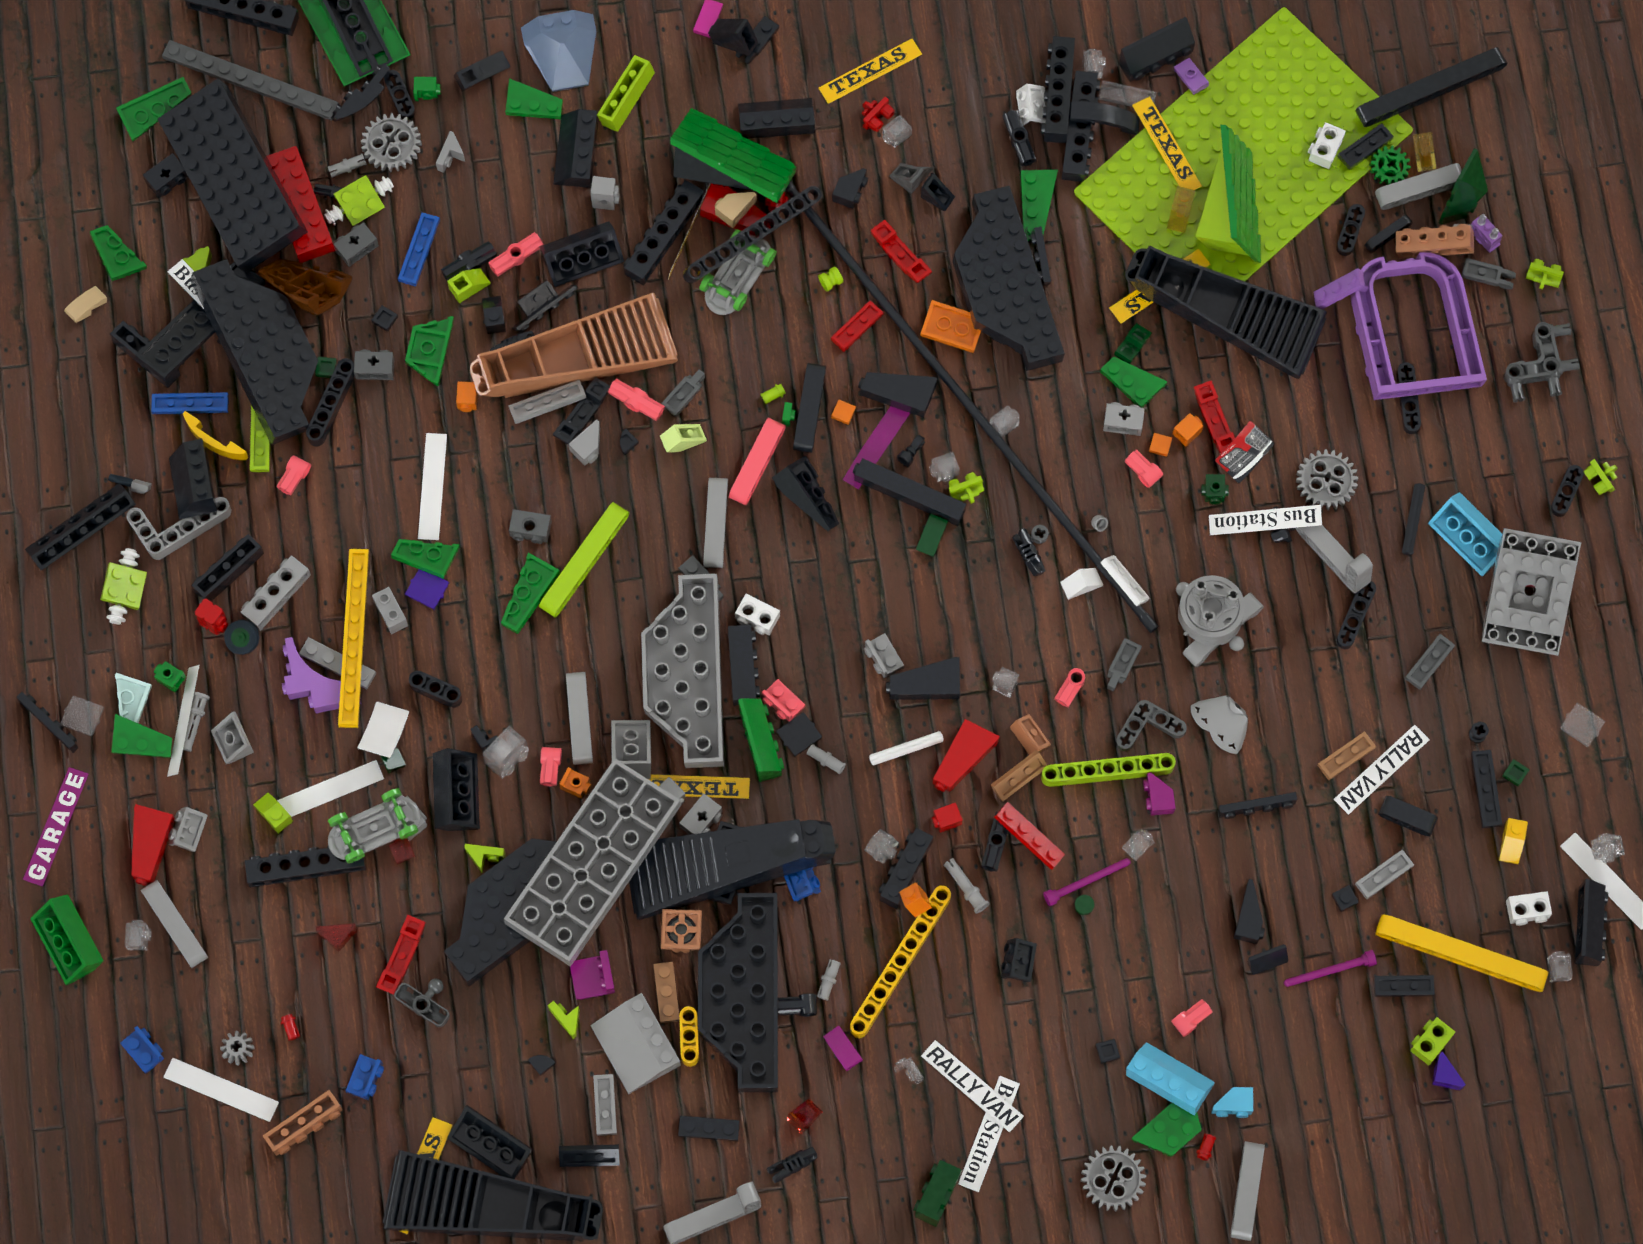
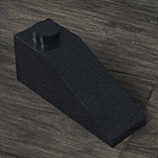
M1249 879L1234 939L1257 945L1258 940L1263 939L1265 928H1262L1263 919L1253 879Z

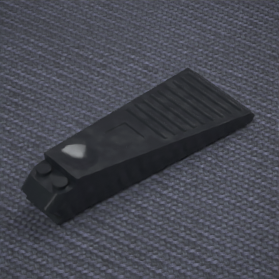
M1148 246L1147 249H1138L1134 253L1125 274L1129 283L1136 290L1145 294V298L1296 379H1300L1301 374H1304L1327 319L1325 318L1327 312L1323 309L1169 255L1152 246Z
M796 819L658 839L629 881L634 914H636L637 920L646 919L662 914V909L675 910L808 868L830 864L836 852L831 823L828 821H800Z
M398 1150V1155L395 1156L382 1223H384V1230L582 1241L597 1238L603 1207L598 1200H594L592 1197L569 1194Z

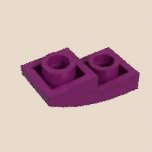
M837 1026L823 1036L846 1071L863 1060L840 1026Z

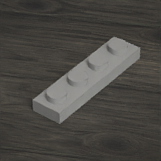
M580 380L511 404L509 405V410L515 424L583 400L586 398V394Z
M308 637L299 655L341 676L343 654ZM362 665L361 687L367 690L376 675V671Z

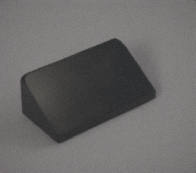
M1283 944L1249 957L1247 964L1252 975L1287 963V947Z

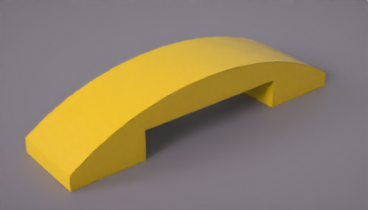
M186 411L183 412L190 431L197 439H203L205 447L227 458L235 460L248 459L247 452L232 441L227 446H224L201 431L203 426L200 420Z

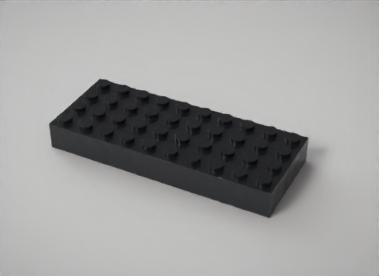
M217 78L158 118L162 129L237 267L247 273L308 233L230 89L223 81Z

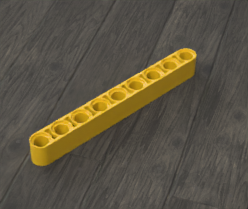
M946 886L936 887L929 898L931 909H934L937 914L931 917L924 912L916 918L851 1021L850 1032L855 1038H863L868 1033L948 906L951 892ZM938 893H945L947 898L939 900L936 895ZM923 925L927 930L924 933H919L916 927ZM912 941L916 944V947L908 949L906 943ZM897 958H904L906 963L903 966H899L895 960ZM892 974L896 980L888 982L885 980V976ZM876 991H883L885 997L879 999L874 994ZM867 1007H872L875 1013L867 1015L864 1010ZM860 1023L865 1029L857 1032L853 1027Z
M1385 914L1381 915L1375 932L1381 938L1537 992H1543L1549 974L1548 971Z

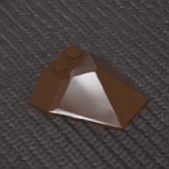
M281 258L258 270V275L303 310L313 315H320L340 303L352 281V276L338 270L322 271L319 266H314L312 269L303 267V263Z

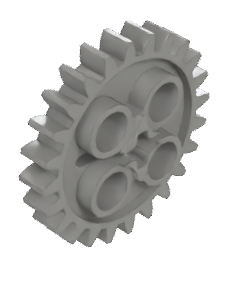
M391 113L390 118L383 114L382 120L377 116L376 123L370 121L371 127H365L367 133H362L364 139L361 140L363 145L361 147L362 152H365V159L369 158V164L374 163L376 169L381 165L382 171L388 167L389 172H392L394 167L399 171V166L406 169L405 163L412 165L411 158L417 159L416 153L421 152L418 146H422L421 140H419L421 135L418 133V127H414V122L408 123V117L401 120V114L394 118L393 113ZM387 129H392V132L385 133L384 131ZM402 138H408L405 142L400 141ZM376 144H382L380 148L374 147ZM393 152L398 153V155L395 157L390 156V154Z
M1325 449L1324 454L1317 450L1316 456L1310 453L1309 459L1304 458V464L1299 465L1300 470L1296 473L1299 476L1296 479V483H1300L1297 490H1303L1300 496H1307L1306 503L1312 500V505L1319 504L1321 509L1323 505H1326L1327 510L1330 509L1331 505L1337 509L1338 503L1344 506V500L1349 502L1351 499L1350 495L1354 496L1355 494L1353 489H1357L1358 484L1354 483L1358 481V477L1354 476L1357 469L1351 470L1354 463L1347 464L1348 457L1342 459V453L1336 456L1335 450L1331 454H1328L1327 449ZM1321 466L1324 468V471L1319 472L1315 467ZM1339 470L1343 475L1337 476L1334 474V471ZM1325 477L1329 478V482L1325 481ZM1311 484H1318L1320 489H1314ZM1330 488H1336L1339 493H1332Z
M1112 1145L1109 1151L1102 1147L1101 1154L1097 1150L1094 1152L1096 1158L1088 1157L1091 1164L1084 1163L1088 1170H1082L1081 1174L1086 1177L1082 1178L1081 1182L1087 1183V1185L1082 1189L1089 1190L1086 1197L1093 1196L1092 1204L1098 1201V1208H1101L1104 1204L1106 1205V1211L1110 1209V1206H1113L1115 1212L1118 1206L1125 1210L1126 1203L1129 1206L1133 1205L1131 1199L1139 1200L1136 1193L1143 1194L1144 1191L1139 1187H1145L1146 1183L1141 1180L1145 1179L1146 1175L1140 1174V1172L1145 1168L1138 1167L1141 1160L1134 1161L1135 1153L1129 1156V1149H1126L1123 1153L1121 1152V1146L1117 1148V1151H1114ZM1105 1161L1113 1162L1114 1168L1111 1170L1106 1169L1103 1164ZM1122 1163V1167L1116 1177L1117 1180L1114 1181L1109 1193L1105 1194V1190L1111 1180L1110 1177L1113 1176L1118 1164ZM1123 1170H1130L1132 1177L1129 1179L1124 1178L1121 1173ZM1101 1178L1105 1181L1106 1185L1100 1188L1096 1186L1095 1180ZM1119 1187L1123 1190L1124 1194L1118 1197L1114 1195L1113 1189Z

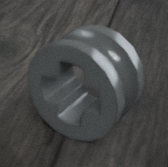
M1036 525L1032 529L1031 539L1037 544H1043L1048 539V529L1044 525ZM1037 531L1045 533L1043 534V538L1035 536L1037 534Z

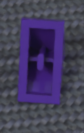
M1441 1052L1436 1059L1432 1085L1455 1090L1463 1089L1466 1084L1446 1055Z

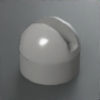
M1096 515L1092 518L1091 525L1095 530L1101 532L1107 528L1108 520L1102 515Z

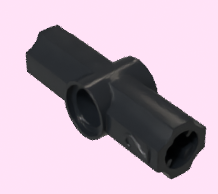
M1018 110L1008 111L1002 115V118L1010 136L1011 145L1015 149L1020 165L1029 166L1036 162V157L1028 139V132L1023 126ZM1021 136L1023 140H1017L1015 137Z
M488 241L472 251H464L458 256L457 260L443 267L441 272L446 281L462 271L481 268V265L495 258L497 252Z
M995 818L993 819L981 868L990 872L998 871L1008 830ZM998 838L1002 843L995 845L991 840Z

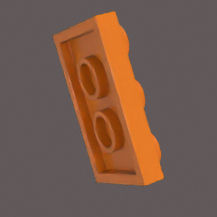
M932 300L920 336L974 353L981 330L974 329L970 312Z

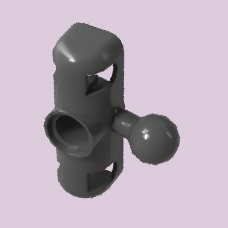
M432 979L429 982L428 991L425 995L407 983L400 984L394 993L397 1001L414 1011L417 1015L433 1023L436 1027H443L450 1017L447 1009L431 1000L434 994H439L444 988L443 982L440 979ZM408 987L414 991L413 994L406 991ZM420 1002L427 1003V1007L424 1010L417 1009ZM440 1008L446 1011L445 1016L439 1012Z

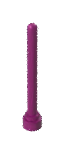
M1125 858L1057 891L1055 889L1043 892L1044 898L1048 906L1055 905L1060 900V897L1129 866L1131 861Z
M1373 950L1365 951L1359 958L1286 979L1284 985L1286 987L1363 964L1364 966L1368 965V967L1377 965L1376 957Z

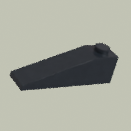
M804 456L781 470L772 479L777 488L825 530L829 531L839 525V522L831 504L826 502L823 494L826 492L817 482L819 476L808 458Z

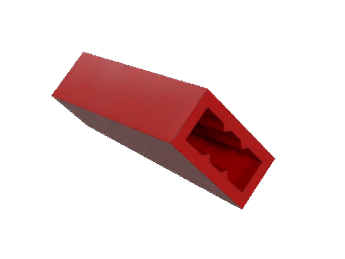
M711 183L700 207V216L732 228L715 215V204L727 194L737 192L729 186ZM753 205L733 229L743 231L767 214ZM764 221L765 227L770 229V224ZM749 231L750 235L756 236L753 231Z
M965 719L933 778L934 787L942 792H945V790L951 792L998 744L1000 736Z
M137 804L134 807L131 875L136 880V883L147 886V883L151 884L155 881L169 840L168 835L175 821L173 814Z

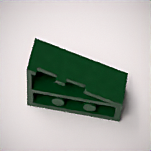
M942 1160L938 1164L934 1163L930 1175L933 1176L930 1182L926 1181L921 1191L924 1193L921 1200H917L914 1206L915 1218L937 1227L959 1180L962 1169Z

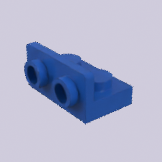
M813 867L784 876L793 901H799L813 893L818 894L821 892L819 888L820 882L814 875Z
M136 1026L134 1028L135 1031L120 1042V1044L146 1074L164 1059L161 1055L164 1051L157 1043L152 1044L149 1041L151 1036L145 1028L140 1030Z
M360 1054L346 1088V1093L369 1100L370 1096H374L377 1085H375L378 1077L381 1078L384 1071L382 1061Z

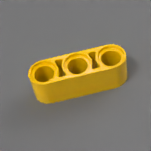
M687 1006L680 1011L679 1015L680 1048L683 1064L692 1067L699 1061L697 1011L693 1007ZM686 1013H691L694 1015V1018L691 1021H686L683 1019V1016ZM686 1033H693L695 1035L694 1039L691 1041L685 1040L684 1035ZM693 1052L696 1056L693 1060H687L684 1057L685 1054Z

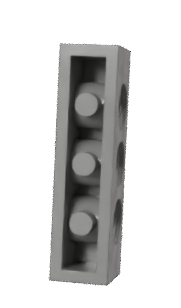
M292 555L289 559H284L280 564V569L276 573H272L268 577L267 583L256 590L252 600L247 601L242 606V617L252 622L261 631L311 576L309 569ZM286 575L292 576L289 581L282 580ZM273 589L279 590L276 595H270V592ZM265 603L266 607L264 609H257L259 604Z

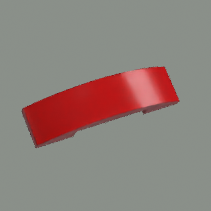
M883 220L870 230L887 255L916 283H919L932 273V270L921 258L918 259L897 236V232L886 220Z
M1212 380L1193 388L1206 426L1221 454L1235 439V436L1229 429L1218 402L1217 392Z
M407 915L401 928L399 939L376 988L394 995L413 959L426 922Z

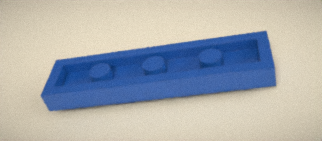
M421 213L402 265L398 282L417 286L439 225L440 217Z
M228 392L152 394L151 412L152 414H183L184 411L189 414L228 413L229 395Z

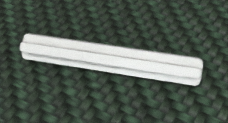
M938 731L870 754L869 759L872 765H876L941 743L944 738L942 733Z

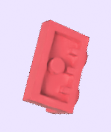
M779 679L767 690L764 689L761 692L764 704L769 708L772 706L776 710L777 716L783 721L786 719L790 722L805 708V704Z

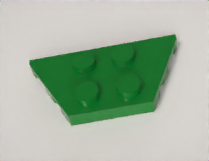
M453 316L441 321L434 320L427 324L415 325L412 328L405 363L436 386H439L454 323Z
M1171 1103L1135 1134L1131 1140L1172 1157L1199 1134L1202 1129L1197 1113L1194 1116Z

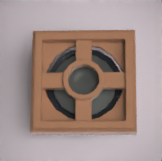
M662 909L661 949L672 950L676 953H679V951L688 953L690 950H700L702 910Z

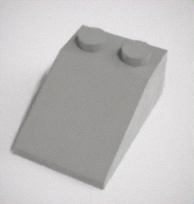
M611 720L612 762L614 759H617L645 778L651 779L650 720Z

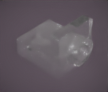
M1140 829L1125 843L1122 849L1137 861L1155 842L1152 840L1153 836L1147 830L1143 831Z
M904 1057L895 1063L894 1072L896 1074L906 1068L907 1071L905 1073L911 1082L914 1080L916 1084H919L923 1081V1075L911 1057L907 1060Z

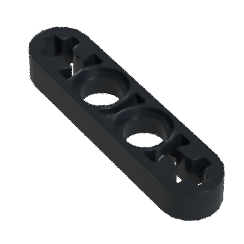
M1404 362L1399 365L1397 369L1398 384L1416 382L1415 369L1411 363ZM1403 368L1410 371L1407 376L1408 380H1405V373L1402 372ZM1418 395L1399 397L1403 429L1408 434H1416L1421 427ZM1412 403L1415 406V410L1407 411L1405 404ZM1411 416H1413V424H1417L1414 429L1409 425Z
M1372 581L1355 594L1336 639L1337 645L1341 649H1349L1355 641L1376 592V585ZM1369 586L1370 591L1367 593L1366 598L1362 597L1364 588ZM1355 603H1364L1365 609L1362 611L1357 610ZM1351 618L1356 619L1358 626L1350 627L1347 621ZM1346 632H1351L1348 637L1349 641L1346 644L1343 643L1342 638L1345 637Z

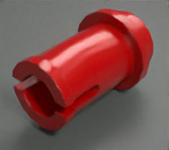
M292 1014L283 1016L280 1023L284 1025L288 1041L299 1038L300 1034L295 1023L296 1017H293Z
M1204 1134L1200 1148L1196 1153L1199 1159L1208 1161L1212 1157L1210 1153L1216 1137Z

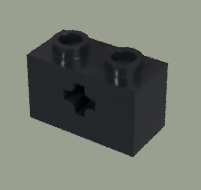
M173 153L143 174L145 182L158 198L170 193L173 187L184 183L187 177H189L183 165Z

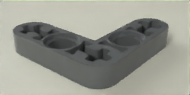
M1141 700L1136 704L1118 734L1116 746L1121 751L1130 750L1146 723L1173 738L1183 737L1187 726L1183 720L1147 700ZM1147 706L1148 712H1144L1142 718L1138 717L1141 711L1139 707ZM1157 715H1164L1166 722L1159 724L1156 722L1155 717ZM1169 720H1172L1171 725L1175 727L1180 725L1182 732H1174L1175 728L1171 725L1169 726V729L1166 728V726L1169 723ZM1137 721L1140 724V728L1132 730L1129 727V723ZM1127 733L1131 734L1128 739L1129 744L1121 745L1122 741L1120 739L1124 740Z

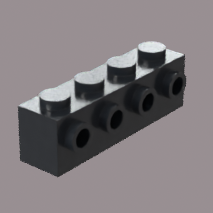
M122 321L110 333L114 344L166 388H169L181 376L178 368L163 381L136 360L135 355L150 340L145 336L142 337L134 326Z
M247 534L231 550L227 551L219 561L212 564L202 576H199L192 584L194 592L202 600H214L264 554L262 547Z
M751 625L728 626L733 706L739 705L738 699L760 698L759 686H755V679H759L758 667L754 668V661H757V649H753L752 642H756L755 631H751Z
M918 828L914 832L910 831L905 841L908 843L906 848H901L896 859L899 860L897 865H892L887 876L890 877L888 882H883L878 893L881 894V902L898 909L902 902L899 892L911 885L933 843L934 836Z

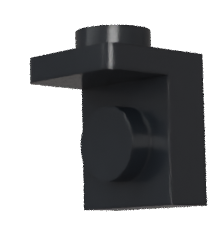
M477 725L470 729L472 736L483 753L486 751L491 752L498 747L500 740L497 735L489 739L485 730H480Z

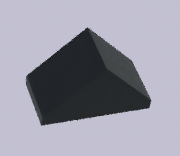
M934 173L930 174L921 187V198L942 211H946L955 198Z

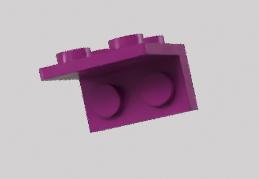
M607 950L599 951L600 956L575 960L571 965L570 969L576 1000L615 993Z

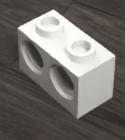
M1325 122L1323 128L1319 127L1315 138H1318L1316 143H1312L1308 150L1310 154L1309 161L1330 169L1346 131ZM1330 135L1333 139H1327L1325 136ZM1318 151H1324L1326 154L1320 155Z
M745 594L735 612V619H737L739 624L751 625L754 631L761 635H770L780 617V610L748 594ZM745 609H751L753 610V613L751 615H745L743 611ZM763 617H767L770 619V622L763 624L760 620Z
M1548 891L1510 896L1506 900L1510 924L1516 923L1517 926L1528 924V921L1543 923L1552 915ZM1534 905H1541L1543 912L1536 911ZM1521 907L1524 910V914H1517L1515 908Z

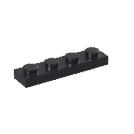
M21 692L16 697L72 753L78 749L75 743L77 739L70 732L68 734L63 732L62 729L64 727L56 719L52 721L49 718L50 713L44 707L39 709L35 705L37 701L30 694L26 696Z
M1491 750L1472 751L1471 759L1482 828L1501 827L1503 824Z
M1296 792L1219 805L1218 815L1219 818L1231 819L1238 814L1249 816L1255 814V811L1263 810V812H1270L1277 807L1288 809L1296 804L1297 795Z

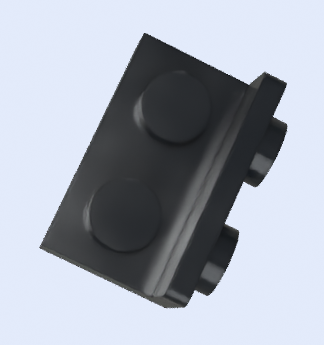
M1019 938L1007 940L1004 946L1005 956L1004 962L1001 965V978H1012L1027 983L1031 982L1037 944Z

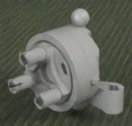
M1203 576L1192 581L1190 584L1186 582L1179 583L1176 586V592L1181 596L1178 619L1185 631L1183 634L1185 636L1189 635L1195 640L1182 654L1195 667H1198L1219 645L1229 642L1232 650H1241L1244 647V641L1241 637L1236 636L1241 625L1254 618L1264 606L1252 593H1248L1243 597L1241 591L1233 582L1220 576Z

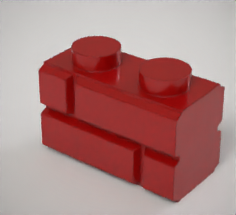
M203 599L195 610V616L199 624L205 629H209L216 636L227 629L229 623L223 609L216 604L214 605L208 599Z

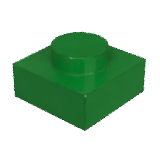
M785 402L782 424L786 425V427H790L791 421L795 420L796 410H793L792 403Z

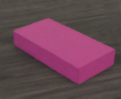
M705 0L693 33L710 38L708 32L719 18L723 4L713 0Z

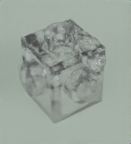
M880 829L872 836L864 850L875 860L883 864L888 859L892 860L898 852L896 847L899 842L892 835Z
M1605 833L1598 835L1597 839L1591 840V850L1595 860L1610 863L1615 861L1614 858L1625 855L1621 836Z

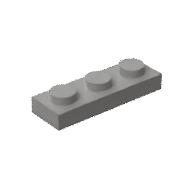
M1402 849L1357 881L1355 885L1363 896L1369 899L1411 869L1414 864Z
M593 1075L597 1136L616 1135L614 1075Z

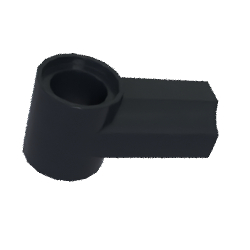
M801 994L799 997L778 998L779 1016H816V994Z

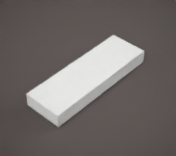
M1115 555L1107 557L1101 562L1103 567L1136 606L1144 604L1150 599Z

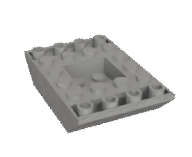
M1504 528L1498 547L1484 617L1482 642L1559 655L1581 542ZM1533 585L1535 587L1534 594L1526 595L1524 592L1525 587Z

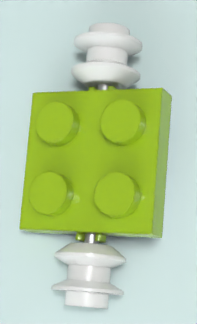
M365 175L335 192L333 195L338 201L340 208L332 205L333 210L328 211L325 209V219L329 224L333 223L335 226L336 220L343 221V214L345 213L350 224L354 226L385 208L377 194L385 197L386 191L392 192L391 188L394 186L388 177L385 179L382 176L381 182L375 180V187L373 188Z
M127 548L125 551H121L124 557L119 559V562L122 565L110 562L107 567L100 600L115 604L108 608L112 613L107 615V619L112 624L120 625L121 622L126 621L123 618V614H127V610L124 607L136 610L140 607L147 572L133 569V567L138 565L135 562V558L140 557L134 549Z

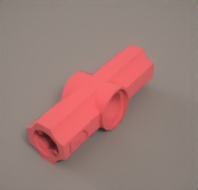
M534 232L520 242L511 244L505 252L488 262L493 273L499 277L512 267L521 265L527 257L540 249L539 246L544 244L538 234ZM515 252L520 253V255L517 257L512 256V254Z
M618 379L612 382L608 390V394L624 402L630 410L641 412L655 421L661 417L665 409L664 405L650 398L640 388H632Z

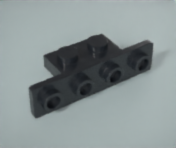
M545 280L516 301L526 315V318L513 326L512 329L514 331H524L530 326L529 323L535 319L537 321L545 315L544 312L549 308L553 310L559 306V301L564 297L568 299L573 296L577 286L571 285L557 294L550 282Z

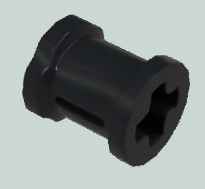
M1481 721L1473 724L1469 731V738L1472 742L1481 743L1485 740L1489 733L1487 724ZM1477 730L1481 731L1480 735L1476 734Z

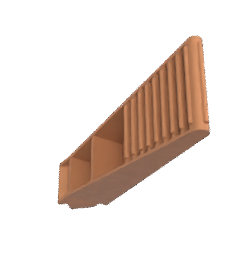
M650 293L497 350L478 354V359L474 360L470 365V373L479 395L489 397L505 396V398L560 387L577 380L585 382L593 380L595 377L600 379L673 364L678 361V354L659 299L656 298L655 293Z

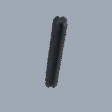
M1421 483L1414 485L1402 553L1408 556L1414 552L1424 498L1425 485Z

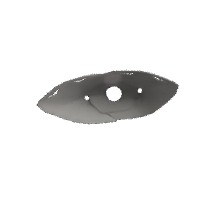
M1227 695L1198 701L1191 705V714L1195 722L1202 729L1210 732L1213 741L1220 748L1229 753L1237 754L1242 748L1248 725L1246 711ZM1207 718V724L1201 719ZM1218 734L1224 736L1223 741H1221V738L1218 737ZM1234 743L1235 749L1233 747H1229L1228 745Z

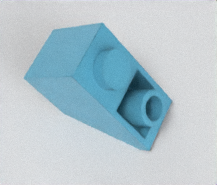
M1233 1087L1213 1106L1211 1114H1216L1217 1117H1228V1114H1236L1238 1118H1247L1253 1112V1088Z

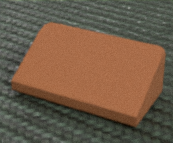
M1030 714L1017 719L1010 726L1029 755L1035 750L1041 753L1051 746Z

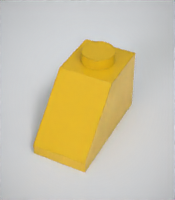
M1508 818L1504 826L1499 861L1519 864L1526 837L1527 821Z

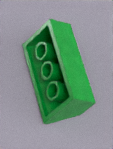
M738 699L740 716L759 782L782 776L784 764L782 758L778 759L776 753L779 751L777 740L773 741L771 734L774 733L772 722H768L766 718L769 715L767 705L762 704L761 699Z
M68 894L49 899L30 918L65 985H69L93 972L104 962Z

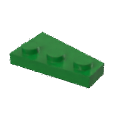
M509 78L506 115L561 119L563 99Z
M108 225L90 231V236L111 281L147 269V265L136 257V254L122 242L120 237Z
M399 539L391 554V558L444 579L460 547L459 544L442 545L439 542L431 544L416 540Z
M115 714L112 753L171 758V737Z

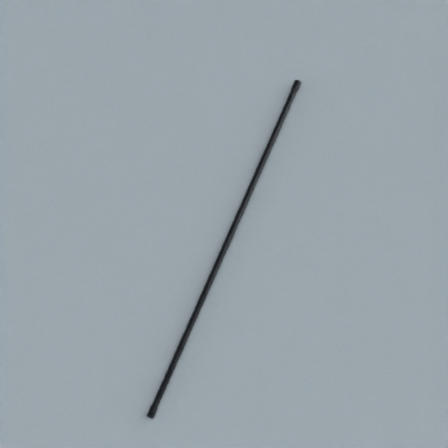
M790 181L785 192L793 198L799 192ZM812 207L805 210L804 213L1138 616L1140 622L1150 633L1154 632L1159 627L1155 620L1141 605L1136 606L1103 567L1101 564L1103 559Z

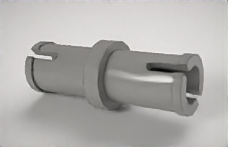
M363 154L348 160L345 158L340 163L328 166L331 177L333 178L345 172L350 173L353 169L367 165L366 161L362 160L364 159Z
M814 744L807 751V755L819 761L820 765L823 767L827 766L838 774H841L846 766V763L833 757L832 753H826Z
M829 959L825 974L821 977L822 982L816 997L828 1001L833 984L835 985L837 981L835 978L841 965L840 962Z

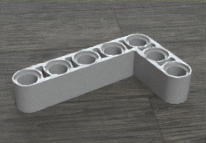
M218 497L215 499L217 509L219 506L225 505V510H217L182 519L157 534L143 511L139 508L130 509L127 512V520L149 555L155 560H160L227 519L231 515L232 509L226 498ZM135 516H141L139 521H132ZM203 516H210L207 521H201ZM187 526H194L191 531H185ZM145 531H151L149 536H142ZM171 536H177L175 541H168ZM155 546H161L159 551H152Z
M1323 525L1296 528L1298 534L1353 593L1356 594L1371 582L1373 564L1364 553L1353 559Z
M748 1182L736 1189V1195L665 1224L663 1228L669 1243L678 1244L760 1209L761 1199L754 1183Z

